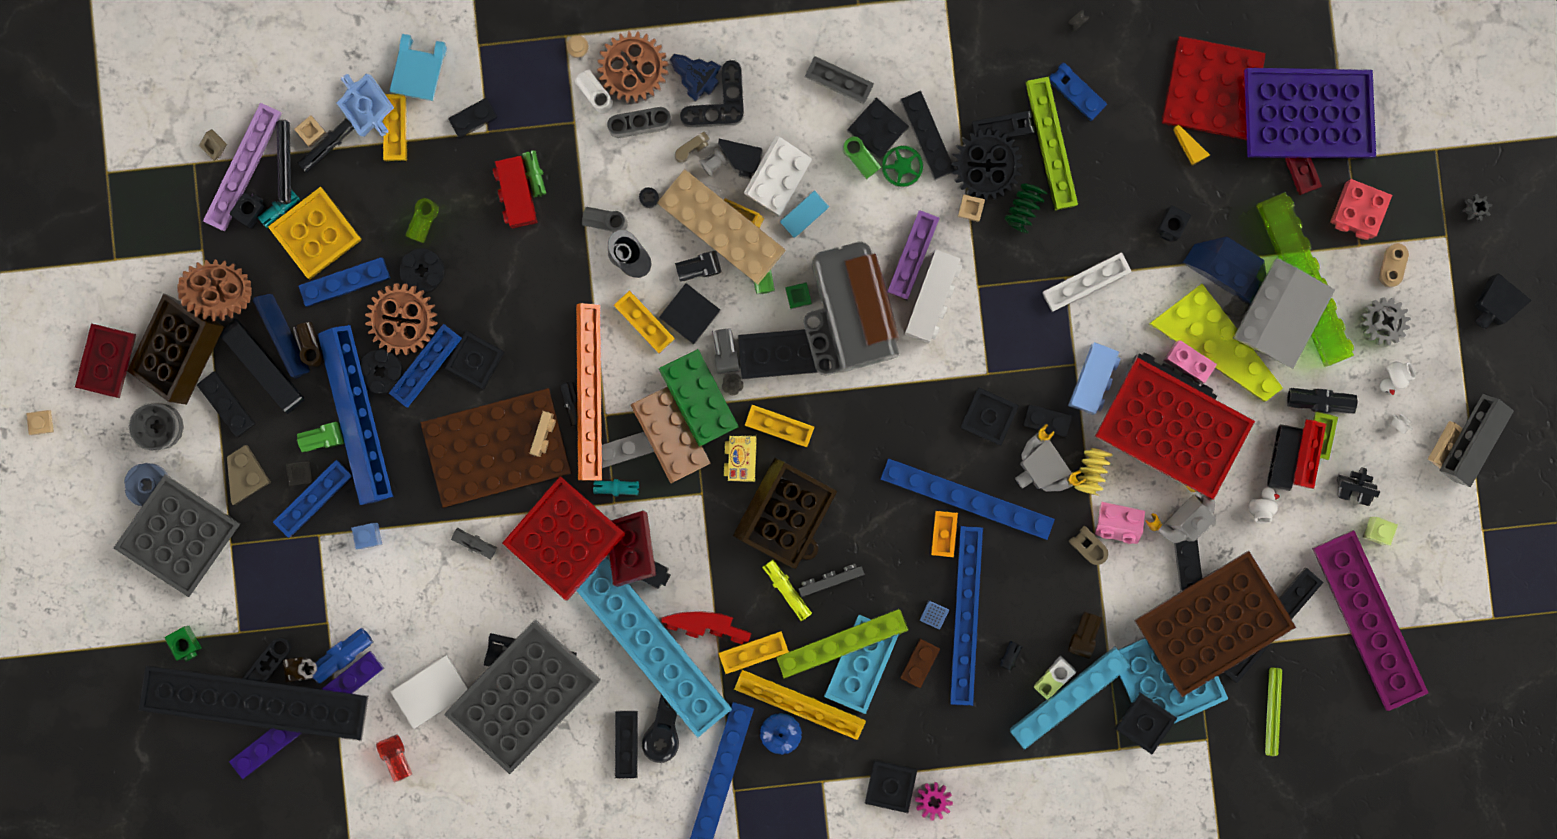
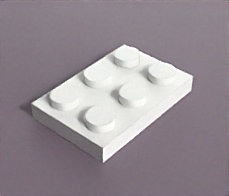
M775 136L743 194L774 214L781 216L812 158L781 137Z

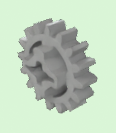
M1385 297L1380 298V304L1377 300L1372 301V306L1368 305L1365 307L1368 313L1361 314L1365 322L1360 323V326H1366L1363 334H1370L1369 341L1377 339L1376 345H1381L1384 341L1385 346L1391 345V340L1394 343H1398V336L1401 338L1406 336L1403 330L1410 329V326L1405 323L1411 320V318L1404 315L1408 312V309L1401 310L1402 303L1394 304V298L1389 299L1388 302ZM1384 307L1390 308V309H1392L1394 312H1393V313H1392V312H1389V311H1387V309L1384 308ZM1374 314L1375 318L1372 324V316ZM1385 318H1387L1389 322H1387L1386 325H1383L1382 321H1384ZM1399 320V326H1398V329H1397L1396 324H1397V321ZM1376 331H1382L1387 336L1380 335Z

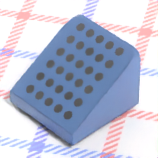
M928 600L920 621L940 629L949 609Z

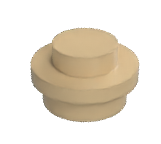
M576 35L568 40L566 47L571 56L580 58L588 52L589 45L584 37Z

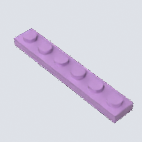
M263 103L259 104L203 220L205 223L222 231L226 230L232 218L229 213L243 195L277 125V121L282 115L280 111Z

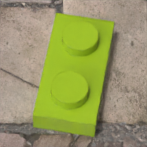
M1315 412L1313 420L1326 424L1320 459L1329 460L1338 417Z

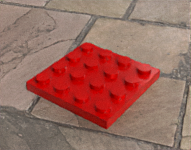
M1180 36L1177 42L1162 123L1174 126L1180 125L1184 128L1247 140L1244 70L1246 68H1263L1266 53Z
M560 476L502 544L564 600L568 601L626 533Z

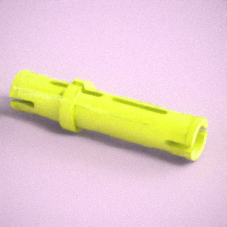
M773 559L765 564L762 568L773 581L772 585L778 588L799 620L803 621L810 616L812 612L789 582L787 574L784 575L775 560Z

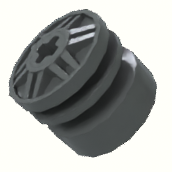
M161 403L141 406L133 413L129 423L130 435L134 442L148 450L170 448L182 437L184 429L183 419L179 412L172 406ZM159 423L163 425V429L158 430L154 426Z

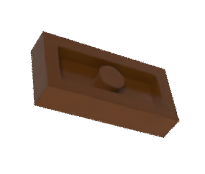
M920 638L900 678L921 688L940 648Z

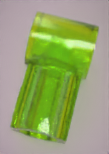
M427 198L417 201L415 213L405 236L422 243L425 242L433 219L439 211L434 201ZM430 203L432 207L431 212L424 215L422 207Z

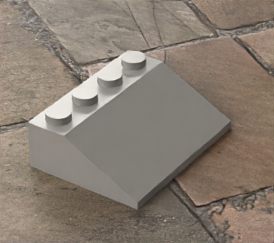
M1276 258L1233 339L1293 369L1335 289Z

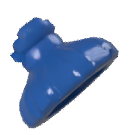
M775 713L770 715L763 722L760 729L762 744L770 752L776 754L791 753L798 747L802 739L799 723L789 714Z

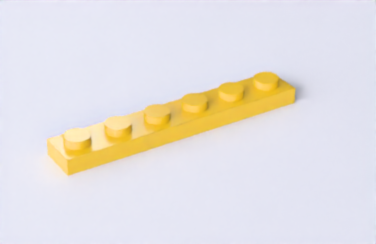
M744 670L741 671L734 688L736 691L858 740L866 720L855 715L846 713Z

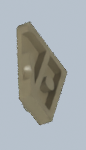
M248 445L227 456L232 505L238 504L271 483Z

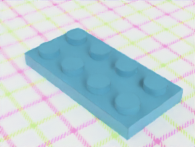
M858 615L854 627L871 619ZM898 635L842 656L824 697L866 714Z

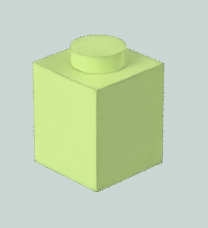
M1370 517L1363 538L1381 545L1391 546L1398 524L1379 517Z

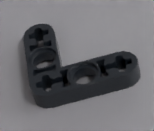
M729 60L722 66L723 104L686 106L680 113L681 122L685 126L736 125L743 120L742 70L737 61ZM732 65L734 69H738V72H734V81L739 80V83H725L726 80L730 81L729 72H725L729 70V66ZM736 87L739 90V95L736 98L728 97L726 94L728 88ZM720 109H725L724 113H731L732 109H736V112L740 113V115H737L735 120H732L731 116H725V121H721L722 113ZM698 110H703L702 117L704 122H699L700 117H694L692 122H688V119L684 118V116L688 115V111H692L693 115H700ZM716 110L718 118L715 121L707 120V111Z

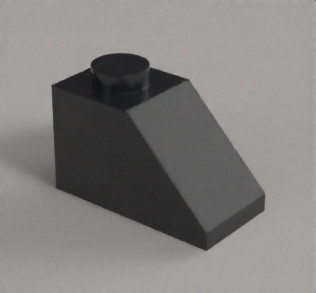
M719 138L718 145L734 171L739 173V177L751 179L760 164L762 148Z

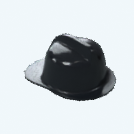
M618 230L609 237L608 257L615 266L633 278H641L649 273L652 266L651 258L631 232Z

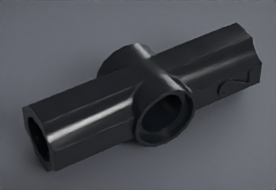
M1289 388L1287 394V407L1311 409L1313 412L1355 414L1358 404L1357 395L1334 393L1333 390Z

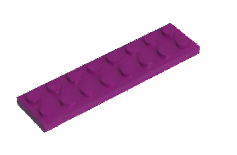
M1349 531L1312 548L1385 710L1390 711L1428 694L1429 692L1355 531Z

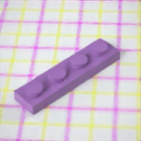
M919 210L887 293L908 300L940 219L939 217Z

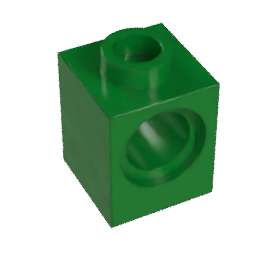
M190 625L184 626L164 637L177 661L184 659L187 662L198 656L196 652L202 649ZM182 639L188 642V649L186 651L180 647Z

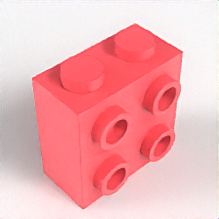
M1350 179L1344 185L1330 223L1336 225L1335 228L1340 231L1348 232L1350 230L1355 232L1358 238L1364 240L1372 239L1378 234L1392 195Z

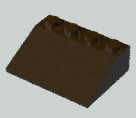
M163 293L127 372L167 402L187 405L224 326L213 321L209 316L204 320L203 314L195 317L194 310L187 312V306H182L181 301Z
M774 458L733 536L796 569L837 491L787 463ZM806 538L805 543L801 545L800 552L797 554L799 542Z

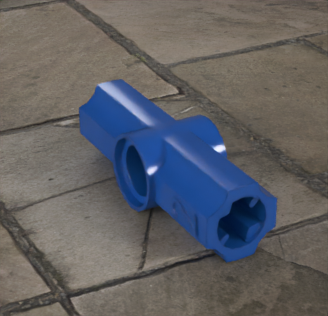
M360 628L346 640L340 641L329 649L324 657L315 662L317 672L313 674V678L320 684L337 670L343 669L355 660V656L374 643L368 632Z

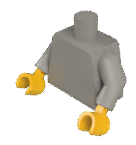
M1045 424L1039 433L1026 443L1021 455L1023 461L1020 463L1025 471L1015 477L1017 483L1023 489L1033 482L1037 489L1042 488L1046 492L1062 491L1073 485L1078 486L1084 483L1085 479L1082 481L1076 479V475L1081 473V471L1072 473L1049 440L1054 435V431L1051 434H1046L1044 429L1048 425Z
M1186 486L1189 491L1196 492L1195 495L1193 494L1163 525L1159 517L1154 513L1151 514L1155 520L1154 522L1145 521L1151 531L1159 530L1161 535L1173 543L1185 540L1195 541L1216 520L1212 515L1215 510L1214 500Z

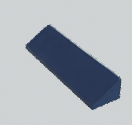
M266 294L254 297L253 302L290 377L297 379L309 373L310 369L300 359L299 346L274 296Z

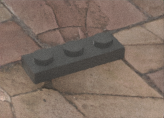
M814 56L805 75V78L864 105L874 86V83Z
M856 563L843 567L844 572L836 574L835 571L823 574L822 580L815 582L814 578L801 582L802 587L799 588L801 597L864 575L862 566L857 567Z

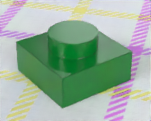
M807 282L785 287L790 310L812 304Z

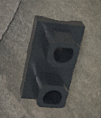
M1361 467L1359 472L1351 471L1350 477L1338 474L1336 481L1339 485L1337 491L1339 498L1350 500L1353 491L1359 492L1358 503L1370 506L1374 497H1379L1380 490H1377L1376 484H1372L1373 477L1367 475V468Z

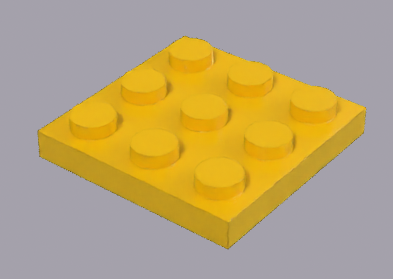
M319 187L268 226L309 280L362 240L322 187Z

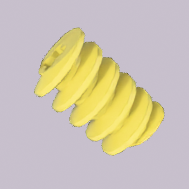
M1091 448V450L1084 451V454L1089 458L1082 459L1081 461L1087 467L1079 468V471L1084 476L1077 477L1078 481L1085 479V482L1074 488L1084 493L1099 496L1096 491H1102L1103 488L1098 485V482L1106 481L1100 475L1108 473L1103 468V465H1110V462L1105 457L1112 456L1113 454Z

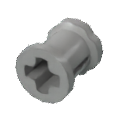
M717 148L713 149L714 152L704 160H699V163L709 176L721 165L728 164Z

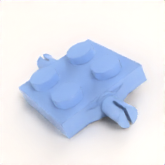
M349 74L344 75L341 81H343L347 90L344 96L337 102L340 109L359 136L365 137L373 128L377 129L380 136L386 135L389 130L382 121L394 109V106L371 75L365 74L355 83Z

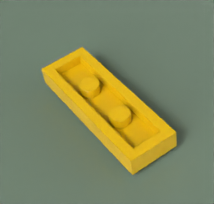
M385 94L394 106V109L383 119V124L389 130L383 136V160L407 161L406 96Z
M630 290L614 304V307L659 354L675 340Z
M755 405L751 406L745 423L747 427L806 448L814 430V426Z
M782 631L719 652L725 674L789 653Z

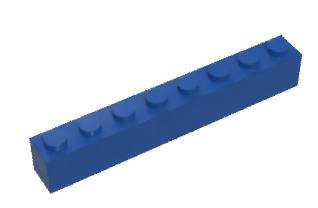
M351 326L330 328L319 333L318 338L359 503L364 505L391 498L393 495Z

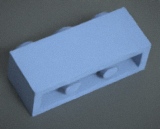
M1095 342L1091 344L1069 406L1092 415L1096 414L1097 411L1101 412L1105 399L1102 398L1104 391H1109L1113 381L1110 378L1112 370H1117L1120 363L1119 351Z

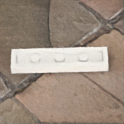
M1121 252L1042 293L1053 312L1132 271Z

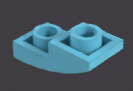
M814 190L787 214L780 223L795 238L826 211L829 206Z

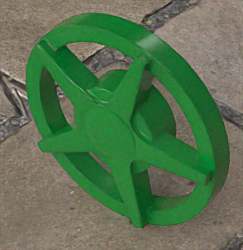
M897 146L890 149L882 162L884 177L889 183L898 187H907L914 184L920 178L923 171V161L920 154L909 146ZM898 150H908L914 155L907 159L901 157ZM895 151L897 160L894 164L885 166L887 158ZM915 157L919 161V173L911 168V162ZM886 169H894L898 174L897 182L888 176ZM910 173L916 176L910 182L900 183L903 175Z

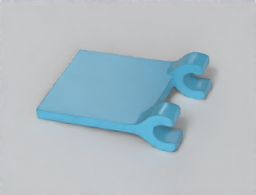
M402 34L390 93L433 101L442 62L447 50L446 43L436 41L434 54L411 50L413 43L411 35Z

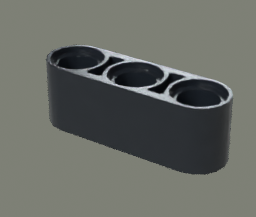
M1283 424L1278 426L1267 479L1268 487L1291 491L1302 442V428Z

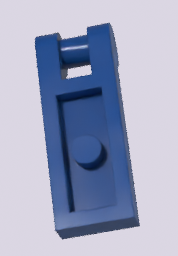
M1062 62L1058 67L1059 70L1049 76L1050 83L1092 121L1104 109L1107 103L1084 83L1067 64ZM1064 76L1069 79L1065 85L1061 82Z

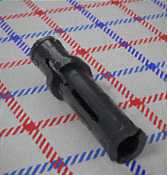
M345 118L333 131L329 130L327 132L328 135L297 163L308 173L336 145L340 146L342 144L341 141L355 128Z

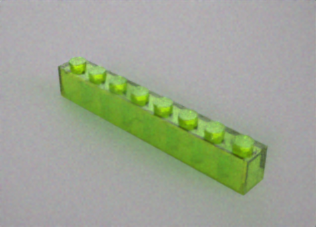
M1285 192L1256 205L1278 258L1328 285L1325 278L1320 276L1318 260L1312 257L1310 241L1302 233L1303 225L1300 218L1294 214V203L1291 197H1287ZM1333 298L1328 302L1311 334L1324 367L1354 356L1352 352L1354 351V346L1351 340L1346 338L1344 333L1346 328L1341 318L1338 319L1335 311L1337 306Z

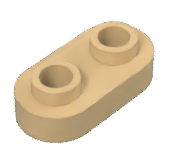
M1396 243L1390 245L1385 251L1379 279L1386 287L1397 286L1403 280L1409 257L1408 249L1403 244ZM1396 250H1398L1401 253L1400 258H1397L1395 256ZM1390 272H1394V273H1395V275H1396L1395 279H1391V278H1390V276H1389V273H1390Z

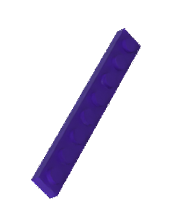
M370 651L322 689L353 694L385 668ZM270 729L230 760L229 763L239 776L244 779L302 733Z

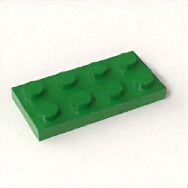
M699 349L659 368L699 447L739 427Z

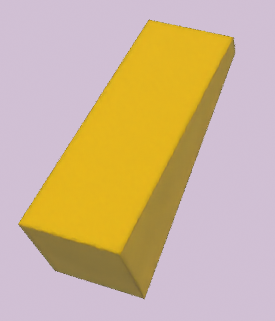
M1180 125L1173 129L1192 165L1210 156Z
M724 198L725 202L760 228L764 218L759 213Z

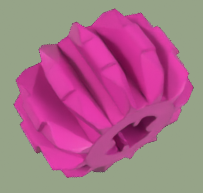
M937 782L933 783V789L926 783V792L918 789L919 794L923 797H915V801L921 803L916 806V809L918 811L924 809L922 812V817L924 818L930 813L931 821H934L935 814H938L939 819H943L942 811L947 814L950 813V810L945 805H953V801L945 799L950 798L952 794L951 792L944 793L946 790L945 785H942L938 790ZM930 797L940 798V801H937V806L928 804V801L931 802Z

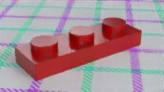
M1309 419L1305 420L1293 485L1314 489L1326 429L1325 423Z

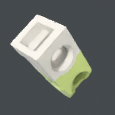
M1059 656L1054 661V664L1036 682L1034 688L1044 698L1049 699L1076 673L1075 668L1062 656Z

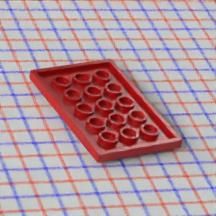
M1136 358L1095 437L1214 500L1255 421L1151 364Z

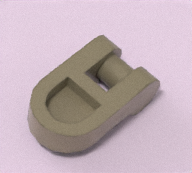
M704 131L679 147L675 152V160L679 163H684L688 158V154L694 150L700 152L709 145L707 141L710 139L707 133Z
M1086 526L1080 529V533L1076 537H1072L1069 540V543L1091 564L1101 565L1108 559L1106 546ZM1086 539L1091 542L1087 548L1082 545Z

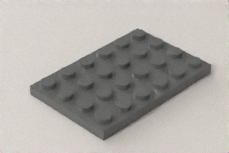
M534 619L444 715L507 773L511 774L601 679Z

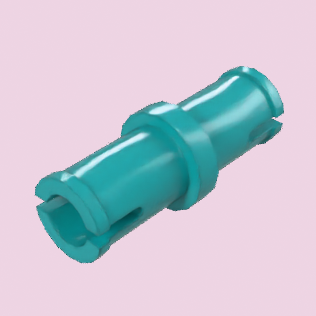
M291 189L290 204H280L278 201H274L272 206L257 218L268 228L270 224L281 215L283 216L300 199Z
M614 479V481H594L593 484L595 485L593 487L594 494H613V496L617 497L619 494H639V481L626 482Z

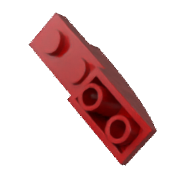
M687 611L664 616L661 622L665 623V628L674 631L681 628L686 630V635L698 638L699 635L704 636L706 628L710 629V634L722 637L723 634L731 636V641L743 644L744 641L748 642L751 636V632L731 626L733 617L720 613Z

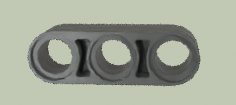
M664 107L617 114L609 118L607 127L610 134L616 138L640 135L667 129L671 124V115ZM658 114H665L667 116V120L664 123H657L655 118ZM637 118L645 119V124L642 127L634 126V121ZM615 122H622L624 124L621 131H614L612 129Z

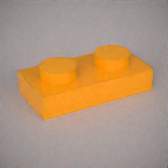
M935 511L931 555L954 557L958 513Z

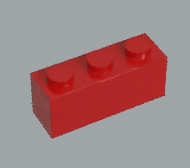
M522 156L495 161L496 168H493L495 180L500 181L501 189H498L500 202H504L506 208L505 211H502L505 224L509 223L511 228H517L538 223Z

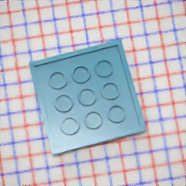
M1145 638L1118 649L1130 664V667L1119 676L1131 703L1141 692L1177 718L1176 723L1228 699L1218 676L1181 697Z

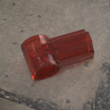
M398 734L376 743L377 751L381 759L386 762L394 783L412 775L404 755V745Z

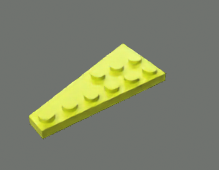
M1203 284L1197 286L1149 323V325L1164 333L1171 340L1173 339L1176 342L1181 340L1216 363L1215 368L1222 372L1223 375L1234 380L1263 402H1266L1283 389L1253 348L1233 339L1237 331L1236 326Z

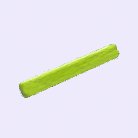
M1274 667L1269 669L1265 746V754L1268 756H1277L1279 750L1282 669Z

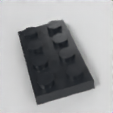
M805 329L738 335L742 379L818 373L814 365ZM817 338L813 341V346L816 349H823L826 346V342L822 338ZM823 359L819 362L821 370H830L829 360Z

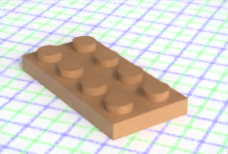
M668 386L631 404L670 483L711 464L703 447H699Z

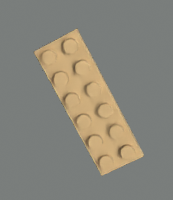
M685 169L657 202L659 206L756 284L762 281L786 251L781 245Z

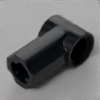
M716 251L706 252L698 255L696 258L675 263L680 282L722 273Z

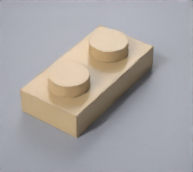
M543 411L530 454L541 457L542 453H546L549 441L546 438L548 432L553 431L556 422L553 419L554 414Z
M1449 421L1428 460L1441 468L1463 428Z

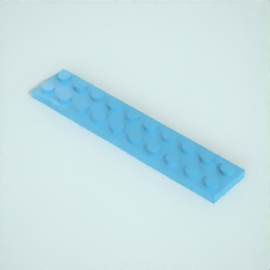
M606 556L577 589V592L697 738L700 737L731 711L732 708L630 584L619 587L613 585L610 560Z

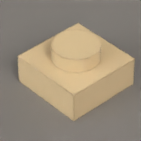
M311 115L294 129L309 147L326 134L324 129Z
M963 194L958 217L979 222L985 199Z
M51 410L26 413L29 435L54 432Z

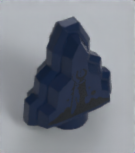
M673 54L669 59L674 71L681 76L682 85L688 89L687 95L695 102L704 92L710 95L717 87L719 80L715 77L721 68L719 64L712 60L709 62H705L702 59L691 60L687 56Z

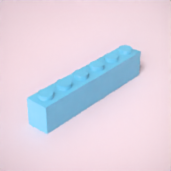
M1114 646L1011 727L1010 732L1021 746L1026 749L1129 668L1130 664Z

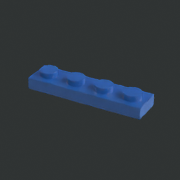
M381 257L301 284L299 289L305 306L309 307L388 280L390 276L384 258Z
M443 324L389 394L408 408L462 338Z
M335 460L273 523L290 538L353 475L338 460Z

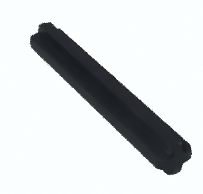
M287 120L277 121L278 202L280 204L291 203L290 123Z

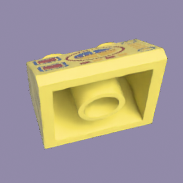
M730 436L729 441H725V454H729V463H724V476H728V481L755 482L756 436Z

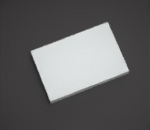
M446 655L390 692L413 729L454 704L468 690V687L448 655Z

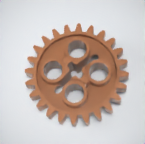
M628 31L627 37L624 38L619 33L620 40L617 41L612 37V46L605 43L608 51H600V55L604 59H599L597 62L603 67L598 68L597 72L604 75L599 80L600 82L607 81L603 86L604 89L611 88V96L618 93L617 99L619 101L623 96H625L627 103H629L631 98H634L635 102L638 103L639 97L647 101L646 94L649 93L654 97L653 90L661 91L659 83H666V80L662 77V75H668V71L663 69V67L669 66L668 62L662 61L667 57L666 53H659L662 50V46L658 45L655 47V38L649 42L648 34L640 38V33L637 31L635 37H632L631 32ZM632 48H640L641 54L637 57L631 56L629 53ZM622 51L625 52L634 66L636 65L645 83H642L635 72L629 68L628 62L621 55ZM616 60L623 62V67L619 70L612 68V64ZM646 65L654 67V71L651 74H644L642 72ZM628 78L636 80V84L633 87L625 86V81Z
M205 260V265L202 266L197 262L196 268L189 266V272L183 271V277H179L178 299L182 300V306H187V312L194 310L195 317L203 314L204 320L211 316L212 320L215 321L216 316H219L223 321L225 315L233 318V312L241 314V308H247V303H250L252 293L251 281L247 280V274L242 275L241 268L234 270L235 264L227 267L226 261L219 265L217 260H214L213 264Z
M398 283L394 284L393 289L390 285L386 286V293L383 290H379L378 295L380 298L372 297L371 299L375 304L367 305L372 312L365 314V316L371 318V321L365 323L368 326H372L368 334L375 333L376 335L372 341L380 340L379 348L387 345L388 353L395 348L396 355H399L401 350L407 355L410 349L415 353L418 351L417 345L420 348H424L425 343L423 340L429 342L431 338L428 334L436 333L431 326L438 324V322L432 320V317L438 315L431 312L435 304L428 305L427 303L431 297L423 298L424 290L416 293L415 285L408 290L407 283L403 284L402 288H400ZM389 301H393L396 305L394 313L388 309ZM411 304L417 306V315L410 313L409 307ZM383 315L391 317L402 315L404 319H419L421 322L406 321L401 323V320L384 319ZM387 323L392 324L394 327L392 334H389L385 329ZM408 326H412L415 329L416 334L414 337L408 335Z

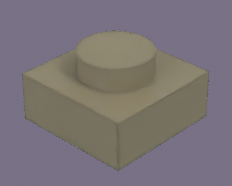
M211 129L205 133L199 146L215 161L221 157L227 144Z

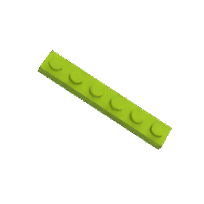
M1049 77L1029 80L1026 82L1054 209L1059 210L1077 206L1078 202Z
M898 609L776 658L783 677L788 678L906 632L908 628L901 610Z

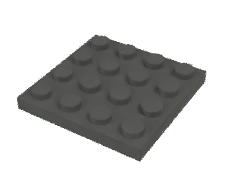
M165 474L118 540L114 549L187 597H190L241 523Z

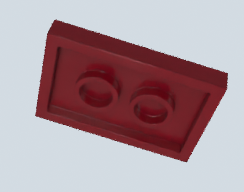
M91 323L75 388L120 398L136 334Z
M642 510L611 520L626 533L609 553L613 585L619 587L655 576L656 571L647 512Z

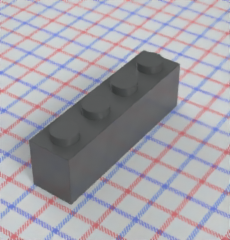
M1482 394L1439 471L1454 482L1471 488L1514 410L1500 399Z

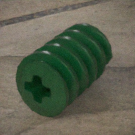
M1023 183L1020 186L1023 191L1017 192L1016 195L1019 199L1013 200L1012 203L1015 207L1009 208L1008 211L1011 215H1006L1005 220L1014 229L1028 234L1024 226H1032L1028 218H1036L1032 210H1040L1036 202L1043 203L1044 200L1040 197V194L1047 195V193L1037 186Z

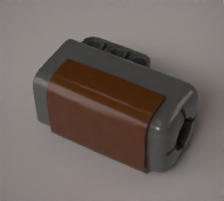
M855 242L842 246V249L836 247L817 253L812 261V270L823 308L807 313L804 318V328L817 372L820 375L827 376L897 358L899 350L896 342L899 339L877 255L872 254L869 245L864 242ZM810 317H817L820 320V325L816 328H811L808 326L807 321ZM817 338H822L825 340L826 346L823 349H816L813 346V341ZM827 359L831 362L832 367L828 371H823L819 367V362Z

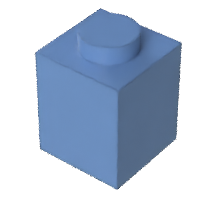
M378 523L352 527L356 549L382 545Z

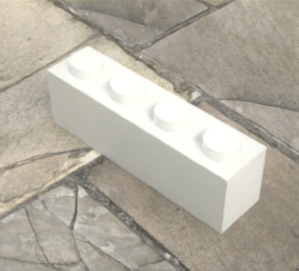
M935 250L904 333L905 335L930 343L931 338L936 339L940 327L936 326L938 319H943L947 310V306H944L946 297L951 298L955 286L951 285L953 278L959 277L963 266L959 264L960 258Z

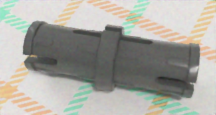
M458 527L451 538L452 541L468 548V551L479 553L490 560L497 550L496 546L481 540L480 536H473Z

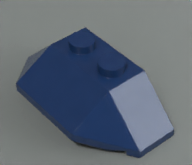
M1227 236L1194 244L1183 261V264L1249 306L1267 275L1265 261Z

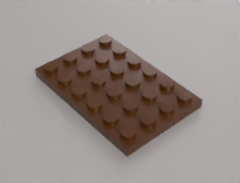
M549 388L421 422L443 508L572 474ZM545 411L554 414L553 419L556 422L553 431L548 432L546 438L549 441L547 451L539 457L530 454L542 413Z
M1246 551L1134 620L1181 697H1184L1296 628L1250 551Z

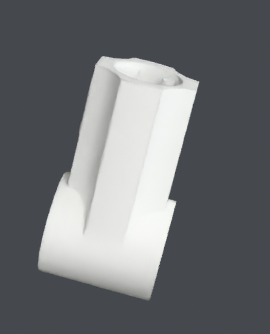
M588 69L579 74L574 82L591 102L595 110L600 113L610 111L613 106V100L592 72ZM600 97H606L607 101L604 105H597L596 102Z

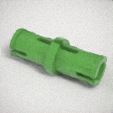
M536 151L523 153L522 156L527 170L526 176L529 179L533 197L547 194L541 176L543 171L539 168Z

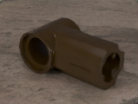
M312 322L301 323L293 327L302 362L311 367L322 365L324 358ZM316 351V359L309 361L308 356L310 352Z
M1084 611L1077 632L1071 638L1068 652L1090 659L1096 645L1095 638L1103 618Z
M299 657L283 660L285 682L313 678V674L317 672V665L311 659Z

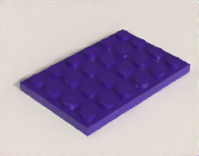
M1246 68L1244 70L1248 157H1377L1373 70Z

